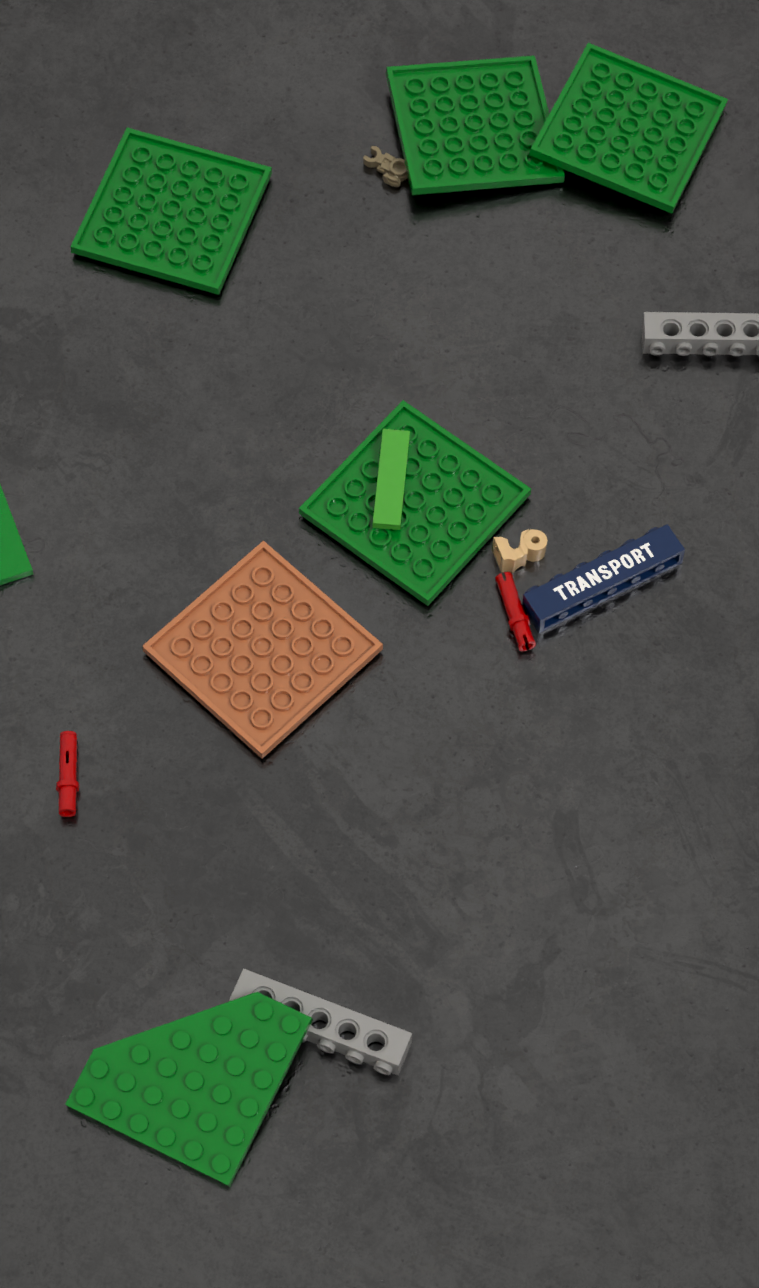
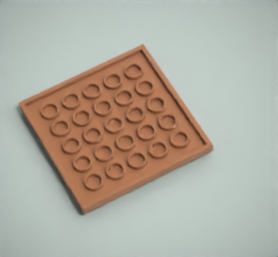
M263 540L142 646V649L146 655L263 759L381 652L383 644Z

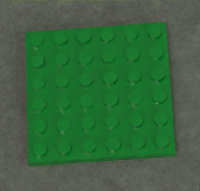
M588 43L534 141L529 155L672 214L727 105L728 99Z
M535 56L386 67L387 83L412 195L564 182L565 174L562 168L529 155L534 141L549 116Z
M126 128L70 246L71 253L219 295L272 175V167Z
M402 400L299 507V514L429 606L531 495V488ZM383 429L410 431L400 530L373 528Z

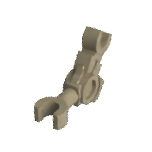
M372 146L370 148L371 154L376 157L369 158L364 155V165L369 168L377 167L376 170L383 173V181L386 184L400 187L401 181L408 178L404 159H396L388 153L383 155L378 147Z

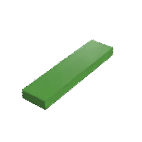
M383 429L373 528L400 530L410 431Z

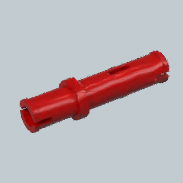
M504 572L506 581H504L502 573L495 577V581L509 617L510 630L514 632L519 651H527L525 642H527L529 650L536 646V642L529 627L530 619L528 615H525L513 575L511 572Z
M63 731L60 733L59 781L56 783V791L59 792V815L62 817H72L76 815V793L79 791V783L76 781L77 734L73 731Z

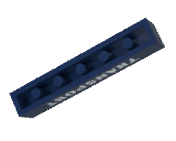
M668 524L660 528L654 527L646 532L644 536L636 540L629 539L621 547L613 551L607 550L591 562H582L564 575L557 574L549 582L541 586L536 585L529 588L523 594L522 606L524 612L528 615L537 632L541 633L682 564L685 549Z

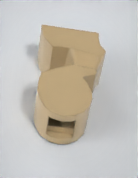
M525 530L521 532L519 547L516 549L510 547L508 539L494 537L492 552L501 573H514L516 569L526 565V560L531 562L541 560L545 556L547 536L540 530Z

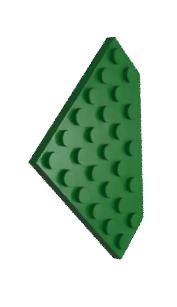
M259 992L243 996L93 1049L65 1105L230 1187L313 1019Z

